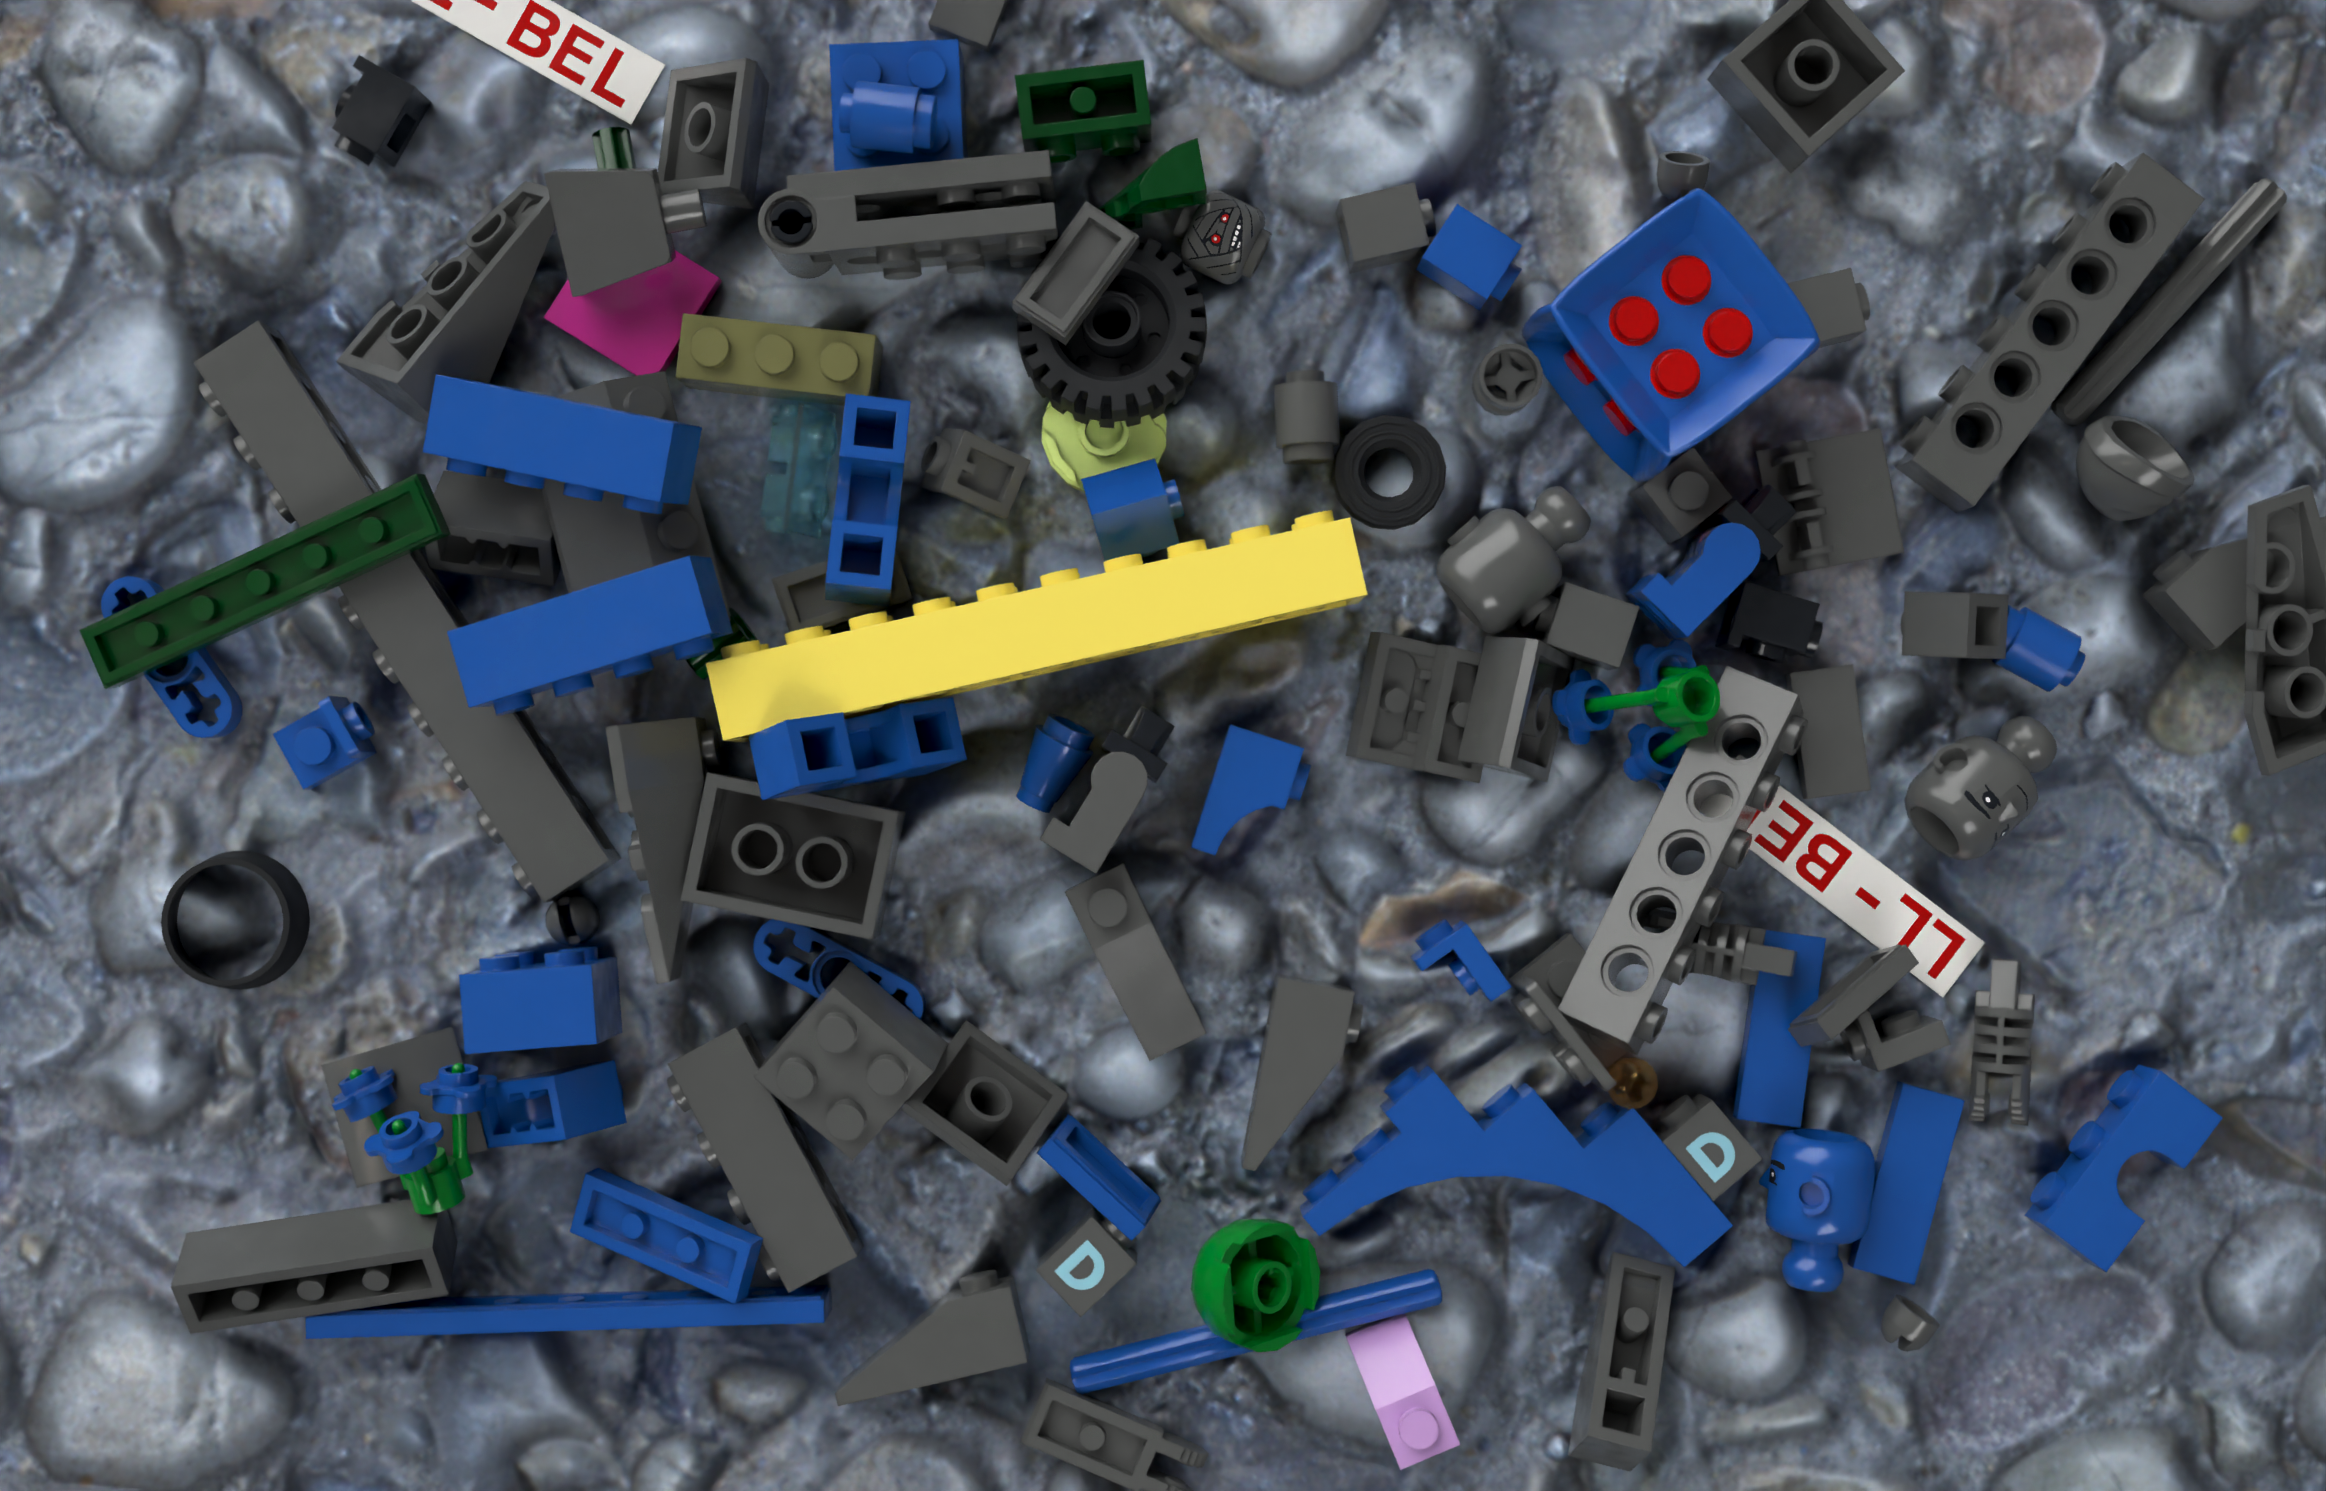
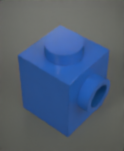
M1456 204L1421 258L1416 270L1480 311L1490 295L1501 302L1522 269L1513 264L1512 261L1522 245L1459 204Z
M1155 458L1081 479L1104 562L1132 554H1141L1142 557L1157 553L1159 550L1179 544L1173 519L1185 516L1175 479L1166 482L1162 481Z

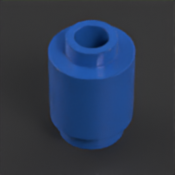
M858 80L854 93L844 92L842 95L839 113L840 132L850 133L851 146L854 148L915 154L917 148L932 149L937 126V96L923 95L921 87Z
M2008 605L2006 659H1992V662L2046 692H2050L2058 684L2066 687L2076 678L2083 666L2086 655L2079 651L2082 641L2081 636L2027 607L2019 611Z

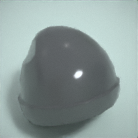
M2104 416L2094 421L2085 428L2084 437L2077 449L2076 472L2083 493L2098 512L2111 520L2126 521L2152 515L2158 512L2161 507L2172 503L2174 498L2181 497L2193 485L2195 480L2192 470L2176 449L2152 427L2134 418Z

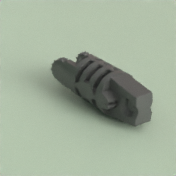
M1654 909L1647 915L1644 926L1656 929L1670 928L1675 922L1676 913ZM1713 922L1710 927L1700 926L1690 946L1696 950V956L1689 973L1704 974L1731 982L1756 986L1759 971L1789 977L1793 976L1797 951L1764 945L1766 929L1740 924Z
M1994 958L1991 966L1990 991H1975L1974 1046L1969 1101V1120L1985 1122L1986 1116L1989 1113V1072L2013 1074L2012 1094L2009 1096L2008 1114L2011 1116V1123L2028 1126L2032 1063L2031 1036L2034 1023L2035 994L2020 993V960Z

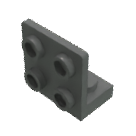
M1566 933L1509 979L1510 983L1518 991V994L1510 1001L1534 1030L1537 1029L1543 1036L1550 1032L1557 1040L1558 1044L1550 1049V1051L1573 1080L1577 1079L1583 1087L1593 1082L1607 1092L1617 1083L1606 1069L1628 1051L1570 1025L1558 1010L1585 954L1584 949L1572 934Z

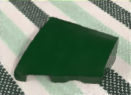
M1198 138L1177 145L1164 153L1124 189L1102 205L1099 210L1129 230L1143 228V214L1206 204L1207 188Z

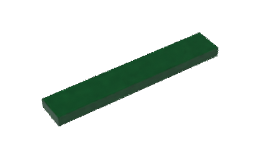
M414 474L79 631L104 688H117L444 538L451 533L426 475Z

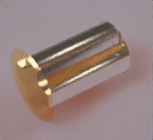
M1620 1058L1606 1069L1617 1083L1608 1090V1093L1619 1106L1628 1109L1641 1108L1654 1098L1658 1088L1657 1075L1653 1067L1646 1061L1638 1058Z

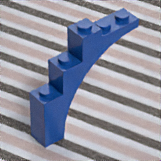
M1428 1065L1419 1073L1412 1066L1388 1084L1384 1092L1389 1098L1380 1107L1395 1126L1387 1133L1379 1127L1364 1137L1351 1151L1356 1159L1339 1174H1336L1332 1169H1328L1312 1181L1302 1193L1307 1198V1201L1299 1207L1302 1217L1318 1236H1321L1361 1207L1408 1187L1455 1177L1509 1176L1557 1185L1607 1205L1645 1230L1683 1267L1687 1266L1733 1227L1731 1222L1634 1107L1624 1100H1621L1615 1106L1608 1101L1593 1110L1580 1124L1584 1132L1575 1139L1532 1087L1524 1083L1518 1089H1515L1512 1084H1509L1495 1093L1483 1105L1482 1110L1487 1115L1479 1122H1476Z

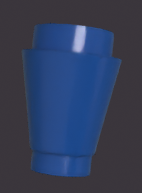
M1050 713L1044 725H1036L1020 782L1021 786L1016 797L1036 810L1050 813L1054 803L1060 799L1093 755V751L1089 747L1095 735L1072 720Z

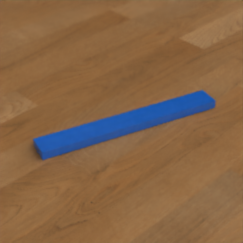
M828 1285L801 1286L789 1293L785 1286L750 1287L747 1297L736 1304L702 1289L432 1297L306 1316V1339L825 1323L832 1311V1293Z

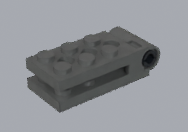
M1049 150L786 176L788 189L780 190L768 197L758 215V228L761 237L787 272L804 279L819 277L829 271L834 264L841 275L883 272L884 278L888 280L916 278L922 275L921 268L944 265H947L948 273H974L985 269V261L1010 259L1012 267H1036L1039 262L1043 261L1059 239V228L1054 206L1056 204L1054 178Z

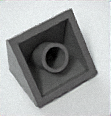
M742 58L671 70L658 165V176L663 195L699 188L703 203L754 208L769 92V83L757 61Z
M1485 636L1457 760L1548 782L1561 724L1553 711L1552 697L1555 691L1563 690L1570 682V674L1573 671L1575 659L1540 640Z
M966 1020L948 1044L934 1072L907 1100L901 1110L1007 1186L1069 1094Z

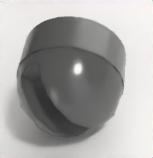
M1668 151L1659 154L1656 175L1658 187L1662 195L1669 200L1676 201L1680 194L1683 197L1692 189L1701 188L1703 190L1708 178L1710 159L1700 154L1684 151Z
M570 894L561 896L547 910L545 918L546 928L550 936L563 945L572 946L585 943L596 934L599 928V910L595 903L584 895ZM568 904L572 922L577 935L568 937L561 906Z
M1898 1294L1895 1295L1885 1309L1881 1320V1331L1885 1340L1893 1343L1899 1339L1898 1349L1906 1352L1919 1350L1929 1342L1940 1326L1927 1311L1913 1301Z

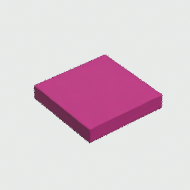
M675 250L676 258L670 263L582 296L572 297L569 280L567 279L544 318L635 376L666 372L679 351L683 313L701 315L722 283V280Z

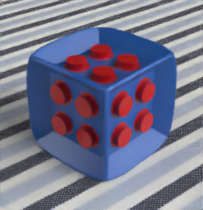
M1701 188L1690 190L1685 196L1659 211L1604 253L1571 281L1551 304L1545 305L1533 313L1522 329V336L1528 348L1539 359L1543 374L1602 450L1638 483H1644L1659 475L1671 460L1700 443L1732 420L1791 373L1803 360L1814 354L1821 343L1811 318L1780 273L1734 216Z

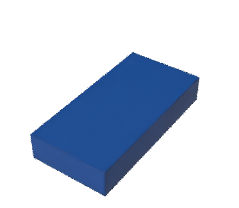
M1069 1114L1055 1127L1037 1152L1043 1160L1131 1241L1146 1227L1161 1202L1160 1197Z

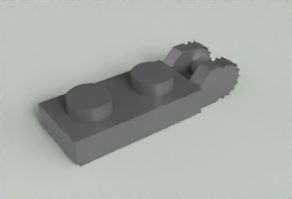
M1048 1378L1045 1380L1021 1437V1442L1027 1446L1133 1491H1140V1489L1145 1491H1193L1181 1479L1149 1469L1154 1455L1157 1451L1184 1465L1202 1468L1209 1454L1204 1448L1191 1441H1187L1174 1434L1164 1433V1428L1086 1394L1077 1393L1076 1390Z

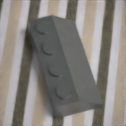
M665 371L607 380L557 396L562 399L678 422ZM545 479L544 489H541L568 593L689 555L711 557L729 621H731L694 479L688 505L664 503L662 514L622 507L624 495L604 491L602 502L563 495L565 482Z

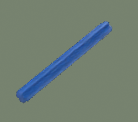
M1426 1269L1319 1296L1314 1311L1304 1309L1301 1319L1295 1326L1303 1330L1294 1341L1437 1306L1442 1302V1290L1438 1276L1434 1270ZM1206 1324L1074 1357L1070 1361V1374L1077 1393L1085 1394L1253 1351L1239 1347L1212 1333Z

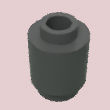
M1299 370L1286 373V383L1274 386L1276 448L1283 449V463L1308 465L1333 462L1334 447L1340 445L1337 383L1325 381L1324 371Z

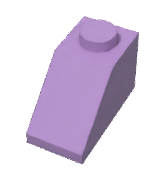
M1406 1314L1377 1320L1345 1334L1400 1470L1460 1445Z

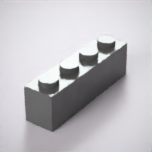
M745 1022L668 1063L673 1075L667 1078V1083L678 1106L684 1112L692 1109L703 1132L697 1135V1139L705 1158L714 1169L722 1166L733 1189L727 1191V1196L735 1215L743 1225L752 1223L758 1236L763 1238L759 1259L764 1270L773 1282L781 1279L789 1293L857 1257L864 1245L793 1110L753 1078L765 1061V1057Z
M411 1199L186 1233L171 1289L190 1334L449 1295L458 1241L447 1210L428 1215L417 1214L414 1211Z

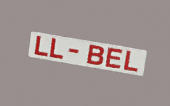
M410 0L631 125L665 67V64L551 0Z
M1740 754L1736 757V760L1746 759ZM1779 785L1766 812L1756 811L1746 831L1752 834L1749 849L1880 950L1896 945H1906L1919 962L1910 973L1941 997L1946 995L1985 944L1983 940L1781 785ZM1724 794L1711 795L1703 801L1700 811L1707 817H1719L1730 809L1733 799Z

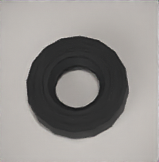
M1382 415L1362 421L1345 435L1334 455L1332 483L1338 501L1352 518L1371 528L1396 530L1415 524L1434 508L1444 490L1446 464L1439 443L1425 427L1407 417ZM1385 448L1396 449L1405 454L1413 468V480L1409 488L1401 495L1394 497H1385L1373 492L1367 485L1364 476L1365 464L1368 458L1376 451Z

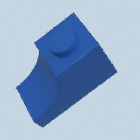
M1230 725L1190 847L1216 855L1228 831L1249 813L1269 806L1285 810L1288 798L1300 801L1311 768L1310 764L1300 762L1304 748Z
M615 1060L573 1065L527 1076L497 1080V1086L485 1089L486 1107L480 1110L487 1148L567 1140L627 1123L623 1105V1089L618 1079Z

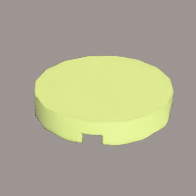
M1049 401L1042 422V445L1051 468L1068 486L1085 493L1081 481L1083 478L1154 458L1158 466L1166 449L1167 420L1164 413L1154 419H1151L1150 415L1141 417V423L1138 425L1127 427L1125 421L1114 422V428L1100 427L1097 420H1089L1088 425L1075 421L1072 413L1066 411L1063 415L1054 409Z

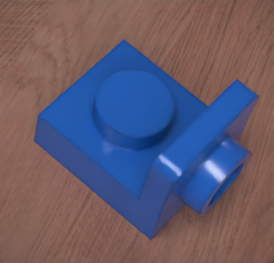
M328 696L318 702L320 708L273 733L303 790H311L377 753L369 738L375 734L374 727L364 709L357 702L350 703L347 697Z
M1444 919L1429 928L1415 940L1420 950L1411 955L1410 958L1420 971L1425 970L1450 951H1453L1457 959L1449 963L1448 967L1469 996L1480 990L1492 1002L1512 988L1470 927L1462 920L1451 926L1447 919Z

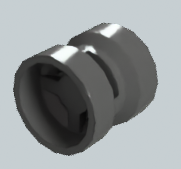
M1504 344L1495 347L1483 358L1472 377V391L1476 401L1485 411L1494 415L1509 416L1521 411L1537 395L1542 385L1543 370L1540 361L1530 349L1519 344Z

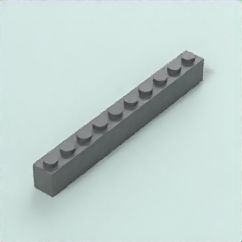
M258 320L193 362L205 380L199 385L201 394L220 417L228 415L240 434L233 439L236 448L254 470L263 469L274 486L268 492L269 498L280 515L288 523L292 524L296 521L300 527L305 526L382 490L278 330ZM421 549L339 585L344 594L338 598V603L343 613L358 630L367 629L378 646V649L372 652L378 667L392 683L395 684L400 681L413 700L412 703L407 705L410 716L427 737L435 734L448 754L442 759L445 770L461 790L465 791L470 788L483 808L477 812L479 822L495 843L505 842L517 861L512 866L514 876L530 897L534 898L539 894L544 903L555 901L621 859L525 709L496 716L493 706L468 707L447 631L469 625L434 569L428 568L427 558Z

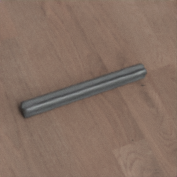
M2267 178L2254 183L2052 402L2051 409L2054 414L2071 427L2084 423L2282 208L2287 200L2285 191L2278 187L2274 181Z

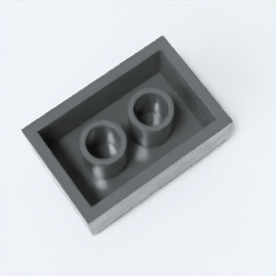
M707 773L681 901L873 940L881 934L906 811L815 792L762 800L759 784L756 780L722 773Z

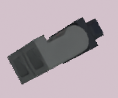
M1141 706L1124 736L1111 729L1101 746L1102 751L1107 755L1101 757L1094 765L1091 773L1092 789L1071 824L1067 826L1053 817L1040 840L1096 874L1143 798L1148 785V779L1156 783L1168 763L1157 756L1175 726Z

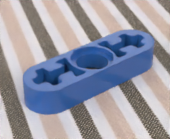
M132 576L119 578L106 588L102 596L101 610L103 617L106 618L130 607V602L126 597L129 593L140 596L146 595L149 598L164 591V589L156 582ZM205 647L189 654L185 668L177 675L168 676L160 668L144 675L180 727L188 734L200 738H221L230 734L238 726L243 711L241 699ZM203 673L205 678L203 680L196 681ZM193 683L203 697L219 698L221 705L215 709L216 717L219 720L216 723L207 720L198 721L196 715L201 712L203 706L193 691L184 690L178 694L176 689Z
M772 919L763 924L755 935L753 950L758 963L768 972L816 998H819L827 989L822 979L825 964L832 958L843 957L854 963L869 977L871 972L882 977L878 985L891 996L899 989L904 990L908 994L905 1004L913 1010L912 1013L920 1020L924 1016L926 1009L925 996L921 988L914 981L816 928ZM787 929L793 930L796 933L793 944L809 954L814 951L815 941L826 947L825 951L814 960L810 969L809 980L799 974V971L807 964L806 962L790 955L781 962L773 958L776 948L768 942L771 933L782 935Z

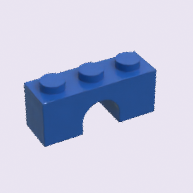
M846 393L835 509L831 526L825 581V600L886 607L890 605L911 401Z
M953 697L899 704L884 711L845 719L844 713L841 712L785 720L748 736L762 800L926 775L967 760Z
M2139 1064L2134 1071L2128 1070L2124 1072L2113 1083L2107 1094V1100L2110 1101L2095 1122H2087L2076 1132L2069 1144V1151L2072 1153L2057 1173L2050 1172L2039 1181L2030 1197V1201L2033 1204L2024 1215L2083 1261L2104 1272L2109 1270L2145 1222V1220L2123 1203L2118 1193L2117 1178L2125 1161L2139 1152L2149 1151L2159 1160L2185 1169L2223 1119V1117L2162 1071Z

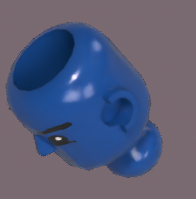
M1793 1129L1779 1135L1773 1144L1770 1166L1759 1179V1184L1768 1189L1766 1205L1767 1225L1771 1230L1780 1235L1792 1238L1791 1249L1782 1261L1783 1277L1786 1283L1792 1287L1814 1292H1831L1836 1290L1844 1276L1843 1263L1838 1256L1839 1245L1857 1241L1868 1230L1871 1218L1875 1160L1871 1147L1863 1139L1831 1130Z

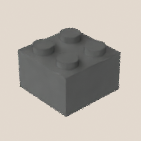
M1789 0L1724 57L1707 80L1784 167L1792 173L1883 93L1905 70L1843 0Z
M850 962L772 1049L753 1078L853 1161L934 1072L948 1043L854 963Z

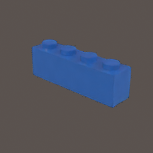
M436 374L423 452L447 457L446 470L486 477L487 466L506 470L504 479L506 483L544 489L545 479L565 482L563 495L602 502L604 491L624 495L622 504L624 508L662 514L664 503L684 505L689 503L702 427L469 379Z
M690 555L447 631L468 707L493 706L496 716L518 712L535 706L532 695L549 689L554 690L556 698L594 688L592 676L611 670L614 671L616 679L648 672L654 669L652 658L674 651L675 658L678 661L712 652L715 650L712 639L733 633L712 558Z

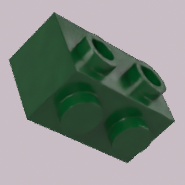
M1144 60L1015 75L1025 152L1049 150L1051 164L1075 159L1077 157L1076 151L1102 148L1103 155L1121 156L1139 151L1140 143L1152 142Z

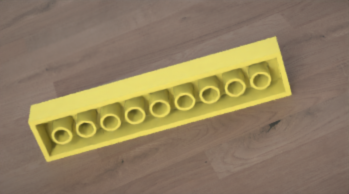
M1332 510L1312 513L1295 518V524L1291 525L1292 531L1271 535L1269 525L1250 527L1231 533L1230 545L1207 550L1205 539L1184 542L1167 547L1168 559L1143 564L1141 554H1132L1103 562L1105 573L1080 578L1078 568L1065 569L1040 576L1042 587L1018 592L1013 582L977 590L978 602L956 606L955 601H951L950 597L937 598L912 605L914 612L912 617L894 620L893 615L887 616V611L876 612L849 619L850 631L831 634V630H824L823 626H815L784 634L787 644L784 646L769 649V644H760L759 640L723 647L721 648L722 660L706 663L723 741L748 742V736L785 720L841 712L844 713L845 719L884 711L899 704L938 699L1357 604L1368 594L1350 517L1334 521Z

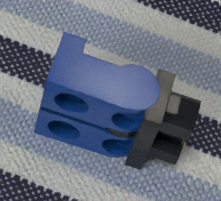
M1769 484L1765 485L1761 490H1753L1741 503L1735 500L1724 504L1704 520L1711 528L1701 531L1691 539L1686 548L1685 559L1666 578L1660 573L1644 576L1625 596L1634 605L1640 606L1639 610L1669 639L1687 638L1753 572L1759 562L1770 560L1783 547L1773 535L1797 511Z

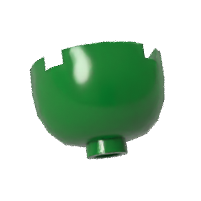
M1239 1219L1214 1232L1200 1248L1192 1269L1191 1291L1195 1308L1212 1333L1239 1347L1255 1352L1278 1351L1294 1341L1302 1332V1328L1295 1326L1301 1319L1305 1308L1314 1311L1319 1297L1320 1268L1315 1248L1308 1239L1298 1236L1294 1230L1295 1227L1272 1219Z

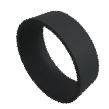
M251 851L221 853L186 871L170 889L163 906L161 918L162 935L166 948L174 962L186 974L209 985L237 990L257 988L285 974L301 955L308 938L310 926L308 902L296 877L275 859ZM215 865L241 866L260 875L275 891L283 913L282 936L273 956L254 973L233 980L216 979L198 968L185 952L178 933V908L186 887L201 870Z

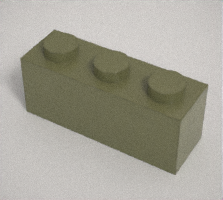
M683 313L676 378L689 389L845 406L846 393L878 397L883 346L874 334Z

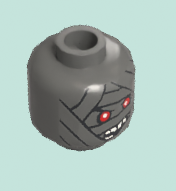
M1214 190L1206 195V204L1184 207L1175 226L1173 236L1183 240L1180 248V258L1184 265L1223 284L1230 285L1236 283L1242 275L1249 279L1253 277L1267 249L1272 233L1264 229L1265 216L1261 210L1222 191Z

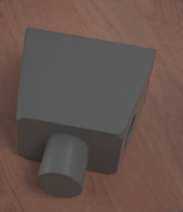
M656 168L557 169L544 173L572 297L585 295L672 262L676 258L671 233L707 227L699 188L663 195Z

